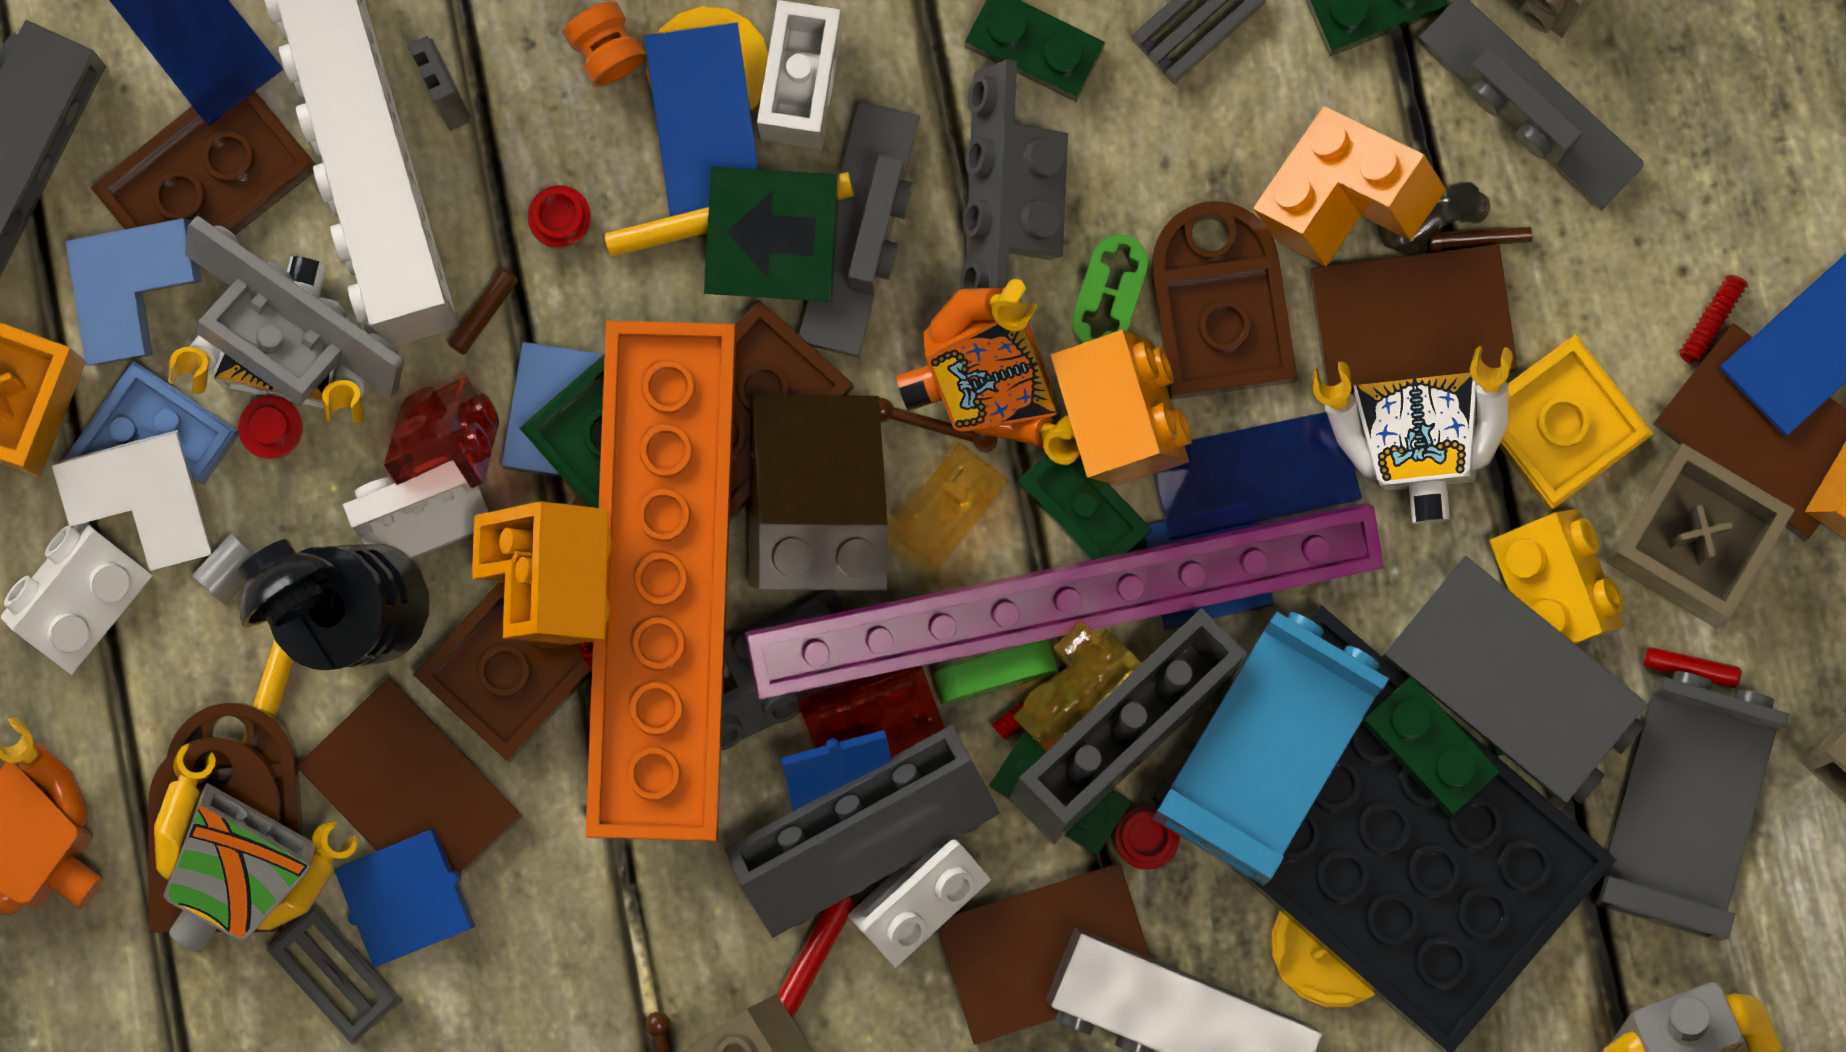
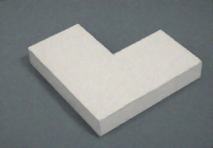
M178 430L61 460L52 464L69 527L132 510L149 571L209 556L213 553Z

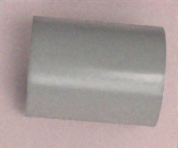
M230 533L192 576L220 602L226 605L245 584L237 572L238 568L254 553Z

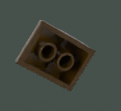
M751 394L748 586L756 589L887 590L888 520L879 396Z

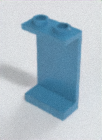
M1276 611L1152 818L1154 821L1262 886H1265L1272 879L1284 858L1282 855L1375 697L1383 690L1389 680L1388 677L1377 672L1380 664L1373 657L1358 648L1348 645L1342 651L1321 638L1324 631L1319 625L1295 612H1291L1288 617H1285Z

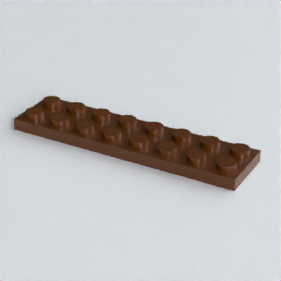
M760 300L735 325L737 330L730 522L749 503L751 394L848 395L854 388L853 383ZM579 496L570 504L588 507ZM498 582L413 676L510 763L592 672L589 671L587 663L584 662V658L581 656L584 649L580 646L581 643L568 645L503 638L505 583Z

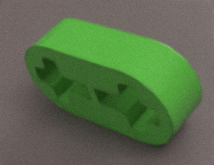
M1116 234L1106 237L1095 248L1073 314L1072 332L1078 344L1094 339L1090 337L1091 326L1082 321L1085 316L1090 318L1096 317L1102 299L1114 302L1110 313V323L1119 326L1117 331H1129L1148 267L1146 250L1135 238L1129 235ZM1118 250H1124L1129 253V264L1137 267L1135 273L1124 272L1118 290L1106 287L1110 276V267L1107 264L1101 263L1104 257L1114 259ZM1106 331L1103 336L1108 335V334H1111V333H1114V332H1113V331Z
M1044 640L959 663L935 672L933 677L941 704L950 705L1040 680L1059 672L1051 643L1049 640Z

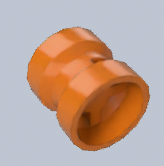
M606 1L583 11L569 21L562 31L570 47L575 51L581 52L586 61L583 70L595 88L610 85L621 80L638 69L647 59V54L639 40L630 37L624 28L626 17L616 1Z

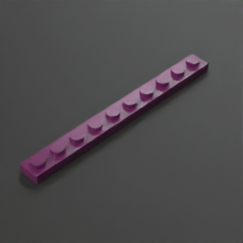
M1364 503L744 633L756 695L759 699L1383 569L1384 564L1375 509L1373 505Z

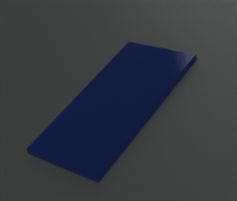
M109 0L208 127L284 70L229 0Z
M1327 412L1194 439L1192 444L1185 446L1189 463L1155 473L1170 540L1362 500L1354 464L1338 445Z

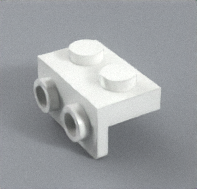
M450 454L438 455L417 464L414 467L417 475L394 484L389 477L381 478L357 488L354 491L357 499L342 504L351 528L361 536L364 544L388 545L403 552L410 560L474 535V515L487 513L489 510L473 469L463 456L452 460Z
M87 522L74 525L73 528L66 526L53 537L45 550L47 560L32 578L28 575L24 576L12 587L4 600L6 610L1 615V619L12 631L70 675L75 672L153 576Z
M952 839L924 855L917 862L893 872L847 916L896 968L989 883L991 879L957 840Z

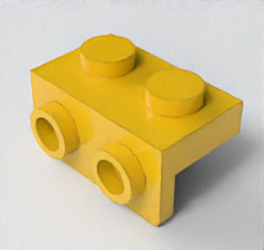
M1578 509L1552 513L1489 540L1508 590L1575 645L1624 627L1620 615L1623 612L1621 594L1616 584L1609 577H1605L1597 553L1600 551L1597 533L1590 521L1584 517L1582 518Z

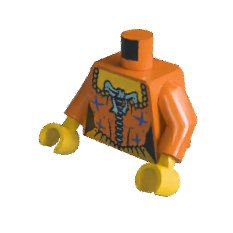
M1013 279L1002 289L972 288L958 290L932 319L931 326L923 332L925 356L928 365L897 375L898 387L907 410L912 411L943 401L951 424L956 431H973L978 434L1042 447L1047 456L1055 463L1061 465L1073 463L1080 456L1077 442L1071 440L1075 436L1069 416H1064L1057 424L1051 417L1057 415L1053 385L1029 324L1038 306L1035 303L1022 304L1020 300L1026 290V286L1021 280Z

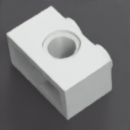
M777 0L757 119L761 141L823 150L843 30L840 9Z

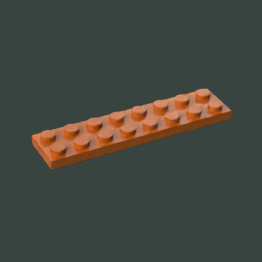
M606 321L599 508L609 509L608 530L611 534L612 548L607 560L606 595L610 603V613L605 625V640L593 641L586 838L718 842L737 330L735 324Z

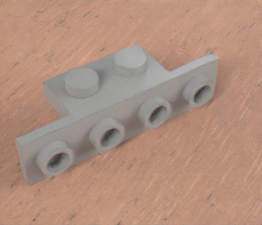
M198 216L192 220L187 227L185 256L230 286L198 321L197 334L299 406L303 404L338 363H341L382 393L392 398L399 389L404 360L398 355V352L388 340L378 334H368L346 319L342 310L332 301L322 297H314L294 283L291 275L283 267L274 262H264L245 249L240 240L228 229L222 226L213 227Z

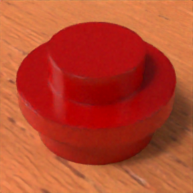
M563 185L551 186L539 192L532 200L528 209V224L535 238L543 245L555 249H565L576 245L586 236L591 225V211L586 199L577 190Z
M264 396L252 401L243 410L238 423V432L242 444L250 453L261 459L276 460L287 456L298 446L303 433V423L299 412L290 402L277 396Z
M1144 805L1133 808L1121 818L1115 832L1117 851L1122 859L1134 868L1140 870L1158 869L1166 865L1177 852L1180 836L1152 819L1159 807Z

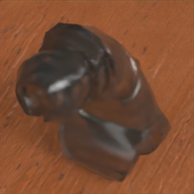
M1462 181L1444 186L1446 191L1411 241L1380 225L1377 227L1379 237L1385 247L1397 250L1399 253L1408 256L1424 254L1428 248V239L1442 227L1454 222L1464 223L1467 221L1477 224L1485 220L1490 212V200L1484 193L1479 192L1478 187L1472 182Z

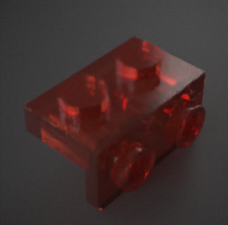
M467 376L437 390L431 386L422 388L407 397L401 404L384 462L385 468L396 485L451 460L454 461L471 488L483 484L490 457L492 456L497 428L499 427V418L493 403L484 393L477 394Z
M922 665L846 681L797 700L815 749L826 746L827 741L830 739H837L838 742L884 730L892 758L945 729Z

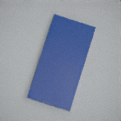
M738 22L644 35L670 217L709 207L711 167L759 170Z
M1846 254L1719 367L1723 374L1784 437H1787L1846 383Z

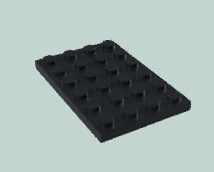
M1321 605L1309 618L1323 629L1322 639L1344 651L1347 645L1362 650L1380 664L1377 672L1389 678L1383 690L1375 697L1362 719L1363 721L1399 688L1407 678L1324 606ZM1448 713L1447 715L1500 770L1489 783L1450 818L1368 729L1360 723L1282 855L1284 858L1272 879L1265 886H1262L1236 869H1232L1441 1052H1454L1617 859ZM1187 759L1153 796L1152 799L1158 805L1162 803Z

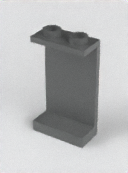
M1467 556L1460 561L1382 656L1401 674L1404 672L1409 677L1412 676L1422 688L1551 792L1552 795L1548 800L1557 808L1566 804L1571 797L1581 804L1604 777L1605 774L1597 766L1611 748L1621 755L1645 727V724L1637 717L1647 706V702Z
M1675 671L1673 679L1663 677L1653 684L1643 721L1645 727L1639 735L1607 851L1617 860L1599 880L1593 905L1711 940L1721 941L1729 939L1736 913L1729 912L1728 908L1776 731L1787 726L1790 714L1773 709L1775 700L1769 696L1738 689L1735 697L1711 691L1712 681L1707 678L1687 672Z

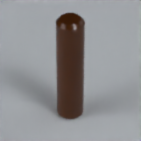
M499 269L451 336L448 344L461 355L467 354L517 284V278L506 269Z

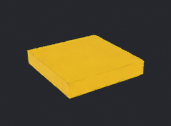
M1574 334L1508 383L1509 426L1499 447L1547 510L1551 512L1648 440L1653 433L1579 337Z

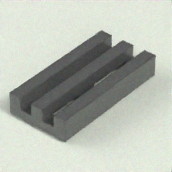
M1171 0L1132 35V41L1175 85L1266 3V0H1245L1175 64L1167 56L1229 0H1208L1156 46L1152 39L1195 1Z
M425 36L408 44L411 55L449 131L469 123L468 118H471L433 39Z
M314 905L307 913L266 949L352 1045H356L364 1037L365 1033L380 1023L391 1009L394 1010L403 1001L318 906ZM313 925L380 997L381 1000L374 1007L306 933ZM294 942L302 948L363 1016L355 1024L287 951Z

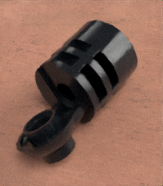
M283 539L266 546L241 564L237 571L246 584L240 603L242 626L251 627L267 621L276 643L293 661L315 670H335L395 660L407 653L417 643L429 616V591L420 569L403 552L385 544L310 547L297 553L288 539Z

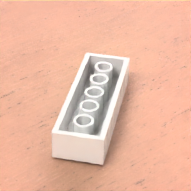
M264 0L272 23H277L282 39H288L289 44L279 46V53L289 82H294L300 99L305 98L306 103L296 106V112L306 142H311L316 156L322 157L323 163L314 165L313 171L324 203H329L333 216H339L340 223L330 226V230L341 263L346 262L350 275H356L358 283L347 288L358 323L363 322L368 334L376 333L388 340L394 347L458 328L460 324L366 0Z

